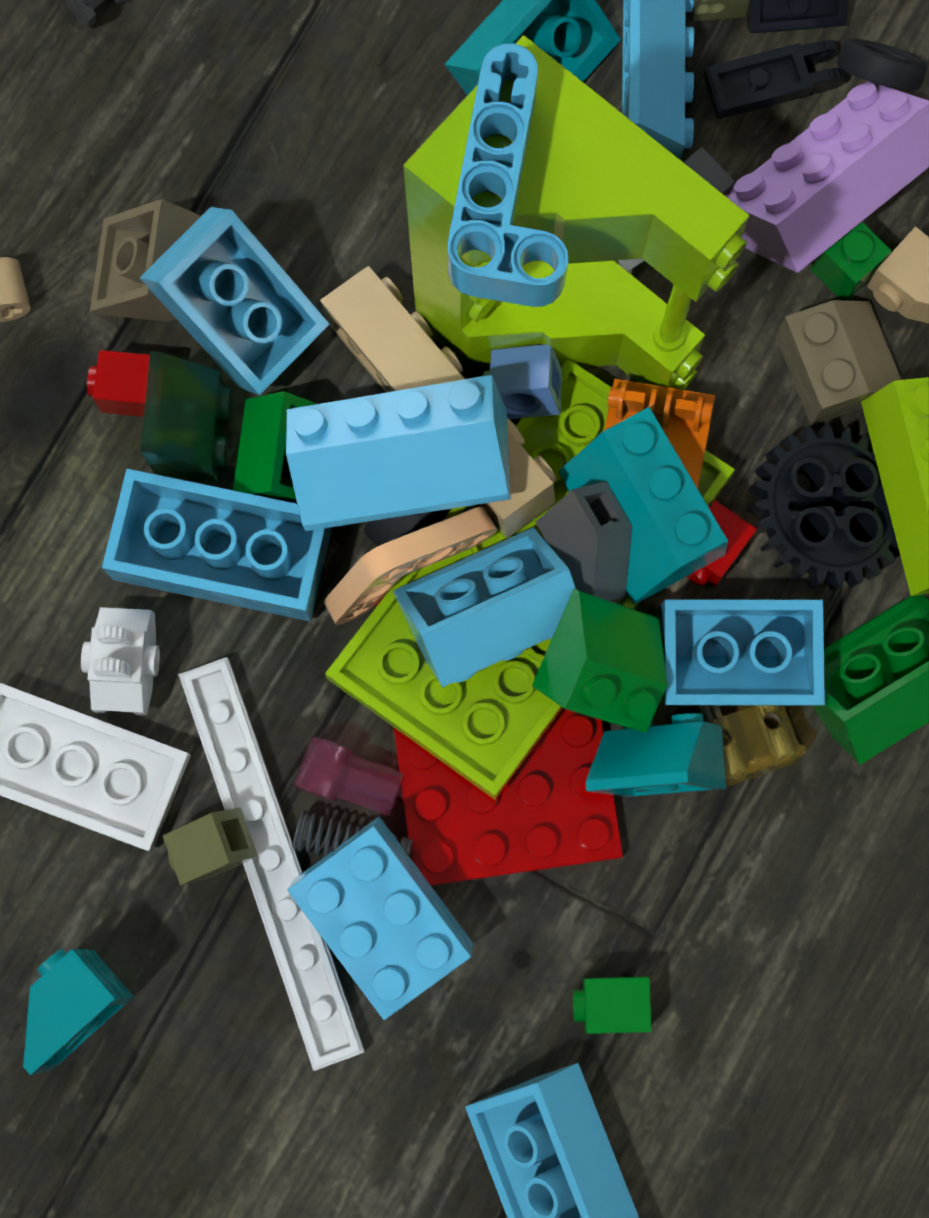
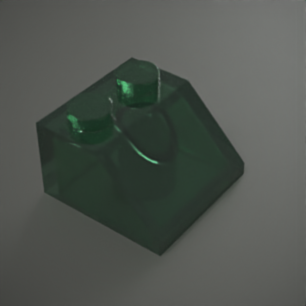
M150 351L141 454L155 475L180 480L217 482L218 467H226L228 460V437L221 436L223 418L231 417L232 388H225V383L218 370L162 352Z

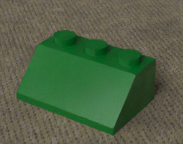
M924 595L909 596L824 648L825 705L812 707L832 738L859 765L929 723V600Z

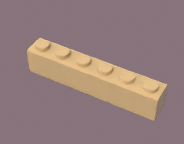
M369 266L320 300L330 327L385 393L465 379L460 374L463 372V368L454 353L446 346L441 350L431 340L433 333L424 318L417 311L410 315L401 304L403 297L395 284L388 277L380 280ZM507 419L511 499L478 504L480 507L484 506L493 523L506 539L556 503L553 484L556 481L554 472L541 456L538 455L532 458L522 447L525 443L524 438L509 419Z

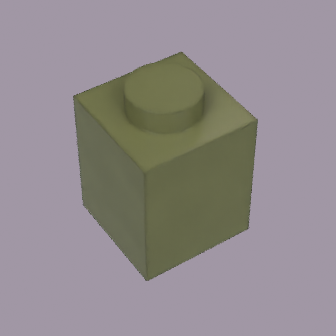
M241 808L210 813L163 835L168 850L169 863L176 872L180 885L212 878L258 857Z

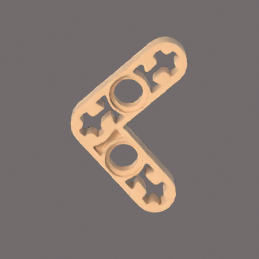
M481 506L384 543L372 549L357 561L325 598L324 604L336 625L347 623L372 609L402 576L469 550L489 539L497 532V529L486 508Z

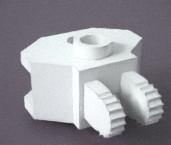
M100 607L95 628H92L91 642H84L81 652V669L83 673H88L87 680L90 683L91 710L93 712L121 711L133 712L136 715H147L152 695L153 676L158 675L160 650L159 646L156 645L155 613L152 610Z

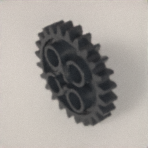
M826 424L819 429L817 435L809 426L798 434V439L792 434L784 438L780 442L781 448L775 446L766 453L765 456L769 463L763 462L755 469L754 472L763 481H756L749 487L748 492L761 499L749 506L747 512L761 516L762 521L754 526L757 529L755 533H766L769 538L763 543L760 550L765 552L776 549L779 553L773 566L778 568L787 562L793 565L790 575L791 580L794 581L807 572L809 573L810 588H815L822 584L825 578L830 590H836L843 586L844 580L852 588L863 582V576L870 580L881 574L879 566L885 568L895 562L896 559L891 551L896 552L899 548L874 452L871 453L867 450L870 437L867 434L854 443L851 442L850 427H845L834 438L830 424ZM797 473L803 474L808 478L812 487L811 492L805 491L799 486L796 479ZM845 473L852 475L857 480L859 492L852 490L847 485ZM825 500L826 506L816 507ZM857 503H867L871 505L872 510L854 505ZM788 504H790L791 506L804 507L808 509H805L803 511H791L788 508ZM846 507L835 514L834 508ZM801 522L808 524L814 530L815 542H810L802 535L800 530ZM850 522L856 524L862 530L863 542L856 540L850 533Z

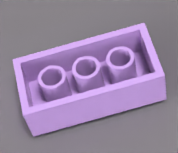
M867 81L853 88L847 94V97L828 113L815 118L810 123L809 128L790 143L776 149L772 157L754 172L741 177L725 196L750 215L742 238L747 241L745 248L797 273L805 268L929 167V100Z

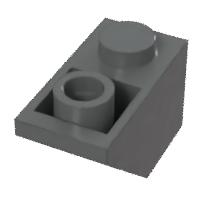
M607 481L572 489L536 521V524L548 545L569 568L577 590L615 603L619 602L626 596L632 524Z

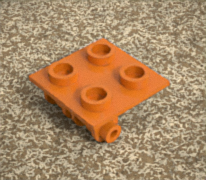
M614 379L613 386L610 387L607 404L609 408L604 431L650 407L698 489L715 395Z

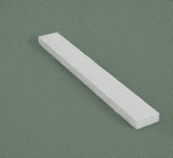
M228 657L178 674L225 810L241 808L258 857L243 863L313 1071L364 1053L365 1050L329 946L287 891L294 879L302 874L303 871L296 851L293 849V842Z

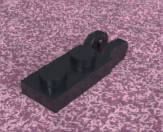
M828 39L803 46L797 43L705 68L703 77L717 120L810 96L811 93H823L844 84L847 81L845 71L841 68L836 67L809 73L807 67L827 62L836 56L838 50L835 41Z

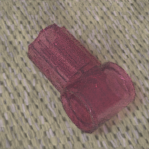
M311 736L293 786L331 801H337L338 798L390 817L405 775L378 763L354 756L355 752L341 745Z

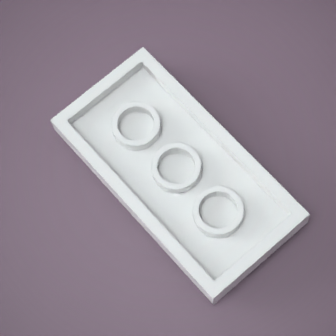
M0 683V795L146 851L153 852L191 755Z

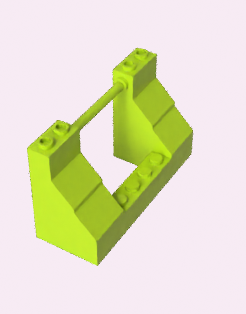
M523 35L516 44L525 47L534 55L538 64V77L534 112L513 226L546 231L556 235L564 243L568 251L565 286L561 295L553 303L543 307H531L469 296L455 288L448 276V238L477 85L403 165L415 310L429 325L433 333L431 338L443 348L445 346L448 347L457 359L469 369L489 368L491 350L547 344L553 348L561 367L566 360H571L582 368L616 365L638 383L685 390L697 375L698 371L695 369L704 357L699 353L705 334L686 320L692 299L697 302L709 287L718 292L735 273L739 266L735 260L747 245V241L742 238L750 215ZM505 81L501 89L500 102L511 104L514 81ZM501 134L491 135L484 140L488 146L493 148H504L513 143L508 137ZM481 192L471 199L474 203L484 208L494 207L503 201L497 194L492 192ZM471 250L464 253L460 260L470 267H482L487 265L492 258L481 250ZM643 259L673 283L668 304L614 260ZM531 261L522 267L524 272L534 278H545L554 272L553 268L543 261Z

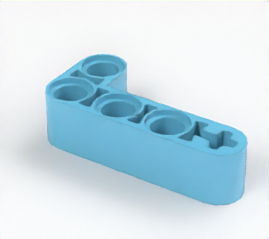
M515 43L501 44L486 54L481 66L448 238V276L455 288L469 296L531 307H543L553 303L563 291L568 268V251L564 243L554 234L542 230L513 226L536 100L538 64L534 55L525 47ZM506 80L514 81L511 104L500 102L501 89ZM501 134L508 137L513 143L504 148H493L488 146L484 140L491 135ZM481 192H492L497 194L503 201L494 207L484 208L474 203L471 199ZM481 250L486 252L492 260L482 267H470L465 265L460 260V257L468 251ZM531 261H543L548 263L554 272L545 278H534L524 272L522 267Z

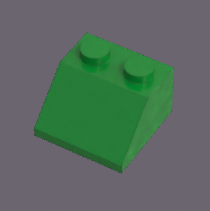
M285 391L246 399L233 491L297 504L286 456L287 409L316 405L317 403Z
M573 588L532 687L564 709L647 733L667 687L659 619L653 615Z

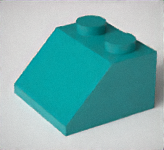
M693 713L671 716V725L654 726V719H652L647 733L624 726L622 730L604 731L586 779V791L624 797L726 789L722 726L704 722L703 714Z
M62 948L46 959L37 969L41 977L30 986L23 1068L30 1076L54 1070L134 998L94 950L71 949L66 953Z

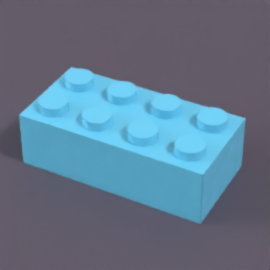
M126 469L102 569L114 581L311 622L333 527L305 531L302 526L298 504Z

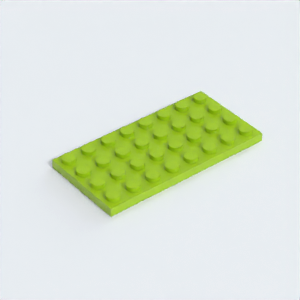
M566 360L561 367L563 371L561 415L522 417L516 425L525 441L522 447L532 458L538 455L541 456L554 472L556 481L553 484L556 503L569 493L558 471L604 431L609 408L607 404L610 386L571 360ZM705 450L698 491L709 508L714 499L718 497L729 482L735 469ZM554 503L544 512L539 514L537 517H535L533 520H531L517 532L512 534L510 537H513L521 532H524L534 527L536 531L544 539L541 531L539 530L536 524V521L541 516H543L549 509H551L556 503ZM477 504L452 508L444 520L480 506ZM497 527V532L481 544L402 576L387 592L325 673L327 680L494 800L563 708L532 687L552 639L549 638L525 649L519 656L513 659L501 660L479 670L468 680L458 683L453 682L445 687H441L415 640L393 590L506 540V537ZM627 593L622 600L616 602L633 609L639 604L633 605Z

